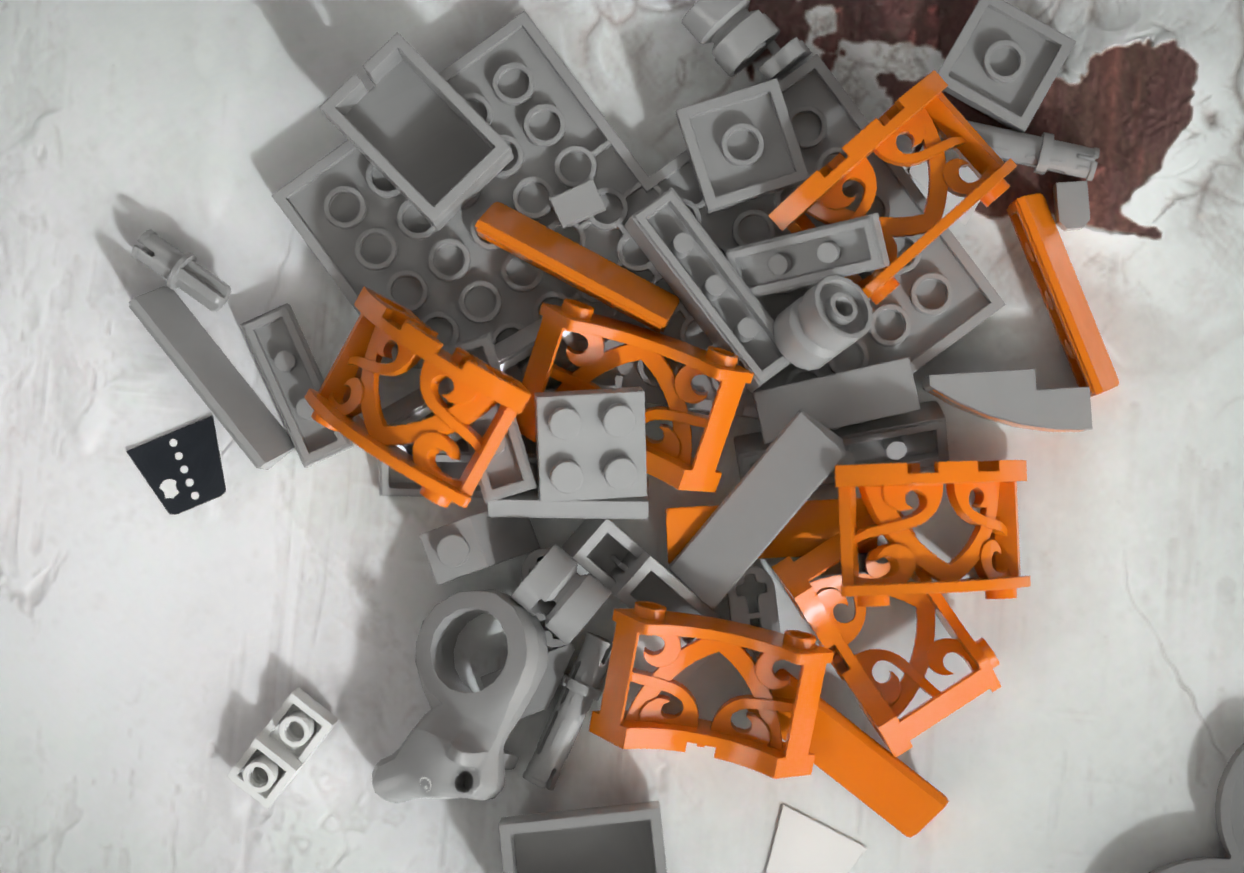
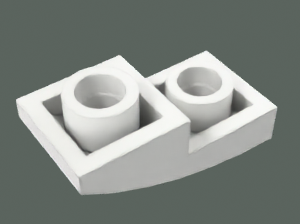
M297 687L289 695L265 729L253 740L226 777L266 809H269L339 719Z

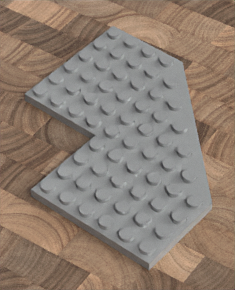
M523 11L438 73L511 147L514 157L439 232L349 140L345 141L272 195L278 206L359 315L361 312L355 307L354 303L365 286L410 309L422 322L439 333L437 338L440 340L439 342L444 344V347L487 333L491 334L493 344L495 345L541 319L543 316L539 314L542 303L562 306L564 299H573L586 303L594 308V314L652 330L480 238L475 225L478 219L495 202H501L675 295L626 230L625 224L631 215L672 187L725 256L724 250L792 234L788 228L781 231L768 215L800 185L707 213L687 150L649 177L528 14ZM816 54L779 81L809 177L815 171L823 168L839 153L846 159L848 156L842 150V147L869 124L825 63ZM874 152L871 153L867 159L871 163L876 175L877 190L874 202L866 215L878 213L879 217H909L923 214L927 199L904 168L889 164L880 159ZM593 179L605 204L606 211L563 230L549 198ZM851 180L843 184L842 191L847 197L856 196L855 200L846 208L855 212L863 196V187L859 182ZM805 213L816 227L826 225ZM947 228L894 275L900 285L877 305L868 298L873 311V323L869 332L820 369L805 370L790 363L754 392L907 357L910 360L912 373H915L1006 304L949 228ZM924 234L894 238L898 250L897 258ZM875 270L858 273V275L865 279ZM800 287L756 298L765 310L770 307L768 314L775 322L777 315L797 300L790 293ZM679 300V304L664 332L660 333L706 351L709 346L715 347ZM572 332L581 350L588 347V340L585 336ZM604 338V351L625 343ZM395 344L391 353L393 361L398 355L397 344ZM665 357L676 375L684 364ZM421 358L413 368L422 369L425 360ZM642 360L617 366L591 381L602 389L642 387L645 392V403L668 406L658 381ZM697 375L692 379L693 387L700 392L708 391V395L700 403H687L688 409L710 412L719 382L706 375ZM558 382L549 388L556 389L562 382ZM744 386L734 416L758 419L753 394Z

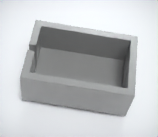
M397 32L363 65L369 79L375 84L369 92L363 81L354 74L320 108L327 119L439 232L514 157L511 147Z
M659 801L502 817L498 825L503 873H514L516 866L517 873H667Z

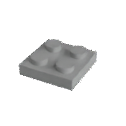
M979 0L938 71L941 78L949 85L943 91L1013 131L1024 133L1076 41L1004 0Z
M777 78L676 110V117L707 213L800 185L809 178Z
M642 387L534 393L537 485L540 503L647 496L645 392Z

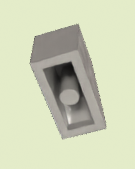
M488 510L419 535L437 585L540 549L529 518L488 516Z

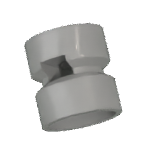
M698 0L682 19V24L700 44L714 43L712 55L715 57L714 60L729 77L735 76L751 64L767 49L766 46L780 34V29L765 13L762 14L760 10L748 11L750 0Z
M839 275L826 276L808 290L804 296L797 299L777 315L773 325L774 339L783 356L796 367L805 370L820 369L869 332L873 323V311L868 297L857 284Z
M555 544L510 597L532 616L544 614L546 616L545 627L568 645L609 598L612 591L591 573L579 575L577 573L578 562Z

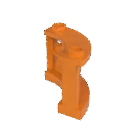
M935 70L902 95L879 119L875 118L844 145L842 150L848 156L846 159L841 153L837 154L823 168L815 171L768 215L781 231L788 228L791 233L817 228L805 213L826 225L866 216L874 202L877 190L876 175L871 163L867 159L871 153L874 152L880 159L889 164L901 167L916 166L927 161L929 182L923 214L909 217H879L890 266L876 269L865 279H862L858 274L845 276V278L857 284L875 305L880 303L900 285L894 275L980 200L988 207L1010 187L1004 178L1017 167L1011 158L1004 163L946 98L942 91L949 85ZM899 135H906L912 142L910 149L917 147L922 142L924 150L910 154L902 153L897 148L896 139ZM953 149L961 158L952 159L946 163L945 152ZM968 166L979 179L972 183L965 182L959 176V169ZM851 180L859 182L863 187V196L855 212L846 208L850 206L856 196L847 197L842 191L843 184ZM947 191L958 197H965L942 218L946 205ZM924 234L897 258L898 250L894 238Z
M364 286L354 303L355 307L361 312L319 391L309 388L304 397L314 410L311 418L328 429L340 432L381 462L422 485L419 491L420 494L431 502L446 508L453 502L463 508H467L472 499V493L517 413L521 414L531 394L521 381L485 363L464 349L456 347L452 355L443 350L444 344L439 342L440 340L437 338L439 333L422 322L410 309ZM397 344L398 355L396 359L391 363L382 364V356L393 359L392 349ZM421 358L425 361L420 373V389L427 406L436 415L410 424L388 426L380 402V374L384 376L401 375L412 369ZM448 377L453 381L454 388L451 393L447 395L442 394V396L447 401L455 404L450 408L441 398L438 389L441 381ZM497 403H500L498 411L482 437L469 424L481 418ZM454 432L464 438L475 449L460 479L446 474L436 463V455L443 450L451 459L460 461L461 452L459 446L451 437L447 436ZM414 444L412 455L408 454L407 452L399 448L397 445Z
M564 299L562 306L542 303L539 314L543 318L522 384L531 396L521 414L517 413L515 416L520 433L531 441L536 442L534 393L545 392L549 376L562 382L554 392L602 389L591 381L617 366L642 360L658 381L668 403V407L656 406L645 409V425L653 420L672 421L673 425L671 427L667 424H660L659 428L664 434L660 440H653L646 435L647 474L662 480L678 490L716 492L722 472L716 470L745 383L751 384L754 375L750 370L737 365L739 356L728 350L709 346L706 351L689 343L634 324L594 314L592 306L577 300ZM564 331L579 333L588 340V347L583 351L573 350L569 345L566 348V355L569 361L578 366L573 372L554 364ZM604 338L625 343L604 351ZM665 357L684 364L676 375ZM697 375H706L719 382L709 415L688 410L687 403H700L708 395V391L700 392L693 387L692 379ZM691 425L705 427L695 457H692Z
M1026 460L934 462V473H920V463L835 465V487H838L841 597L856 596L857 607L889 606V595L985 591V599L1017 598V588L1031 586L1030 576H1021L1017 499V481H1027ZM943 484H946L948 499L956 514L965 522L975 526L963 549L949 563L941 560L928 550L909 530V528L925 523L937 511L942 499ZM856 487H858L865 507L875 523L857 529ZM973 490L975 494L974 503L970 506L969 495L970 492ZM909 491H913L919 498V506L914 512L901 518L898 511L913 509V507L906 503L905 499L906 494ZM972 507L981 508L980 513L976 512ZM884 535L890 544H883L873 549L868 555L867 561H877L884 557L889 561V572L879 578L859 577L858 542ZM973 567L979 576L963 578ZM915 568H918L924 574L934 579L933 581L907 582L912 577Z
M898 511L901 518L904 517V515L900 511ZM869 514L857 521V529L875 524ZM909 528V530H910V531L915 535V537H916V534H915L913 528ZM839 532L796 561H793L788 556L772 566V569L798 613L818 638V645L834 651L831 665L841 680H845L860 704L859 707L890 752L897 758L913 747L910 740L990 689L991 692L999 689L1001 684L993 668L1000 663L991 647L982 637L977 641L973 640L941 593L889 595L916 607V633L909 663L900 655L883 649H868L853 654L848 644L857 637L863 627L866 607H857V597L853 596L854 617L847 623H841L835 619L833 610L837 604L842 603L848 606L846 597H841L842 575L830 576L809 583V581L841 561ZM879 536L858 542V550ZM871 549L866 555L864 564L867 574L859 573V577L871 579L884 576L889 572V561L884 564L876 561H867L868 555L873 550ZM915 568L912 575L914 581H933L931 577ZM935 614L951 638H942L934 641ZM947 653H956L967 663L971 672L943 691H939L925 678L927 669L929 668L934 673L940 675L954 674L944 667L943 659ZM884 660L896 666L904 674L899 681V678L892 671H889V679L884 683H879L873 677V666L878 661ZM919 688L932 697L898 719Z
M636 601L634 609L613 610L612 620L616 622L603 697L600 711H592L589 732L622 749H661L685 752L687 742L695 743L698 747L703 748L705 746L716 748L714 758L741 765L773 779L811 775L815 754L809 752L826 664L832 663L834 651L816 645L817 637L807 632L786 630L783 634L720 618L666 611L667 608L665 606L649 601ZM639 635H657L664 640V647L658 651L644 648L646 661L652 666L657 667L654 672L633 668ZM680 636L698 638L681 648ZM744 648L760 652L756 663ZM720 652L741 674L752 695H740L729 699L717 710L712 721L699 719L698 705L693 694L686 686L673 678L694 662L708 655ZM779 660H786L801 666L795 699L772 695L770 689H783L790 683V675L779 676L772 668L774 663ZM630 681L641 684L642 687L636 694L629 709L625 710ZM665 691L676 696L682 702L683 709L675 715L664 713L662 706L670 702V697L663 694L659 695V693ZM744 709H758L759 714L746 712V717L751 721L749 728L743 729L733 724L731 717L735 712ZM778 711L792 713L786 742L782 741Z

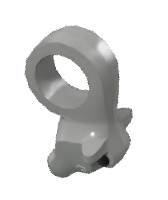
M493 589L457 592L435 605L425 621L423 620L416 642L415 658L421 685L431 710L422 717L395 753L380 760L375 765L372 772V784L376 794L389 802L402 803L417 798L489 800L494 799L501 792L505 784V770L514 769L519 760V757L504 749L505 742L535 694L547 668L548 650L546 633L537 615L532 616L512 599L510 595ZM490 613L500 622L507 636L508 655L504 669L495 682L479 692H472L461 682L457 674L453 651L457 637L465 625L481 614Z

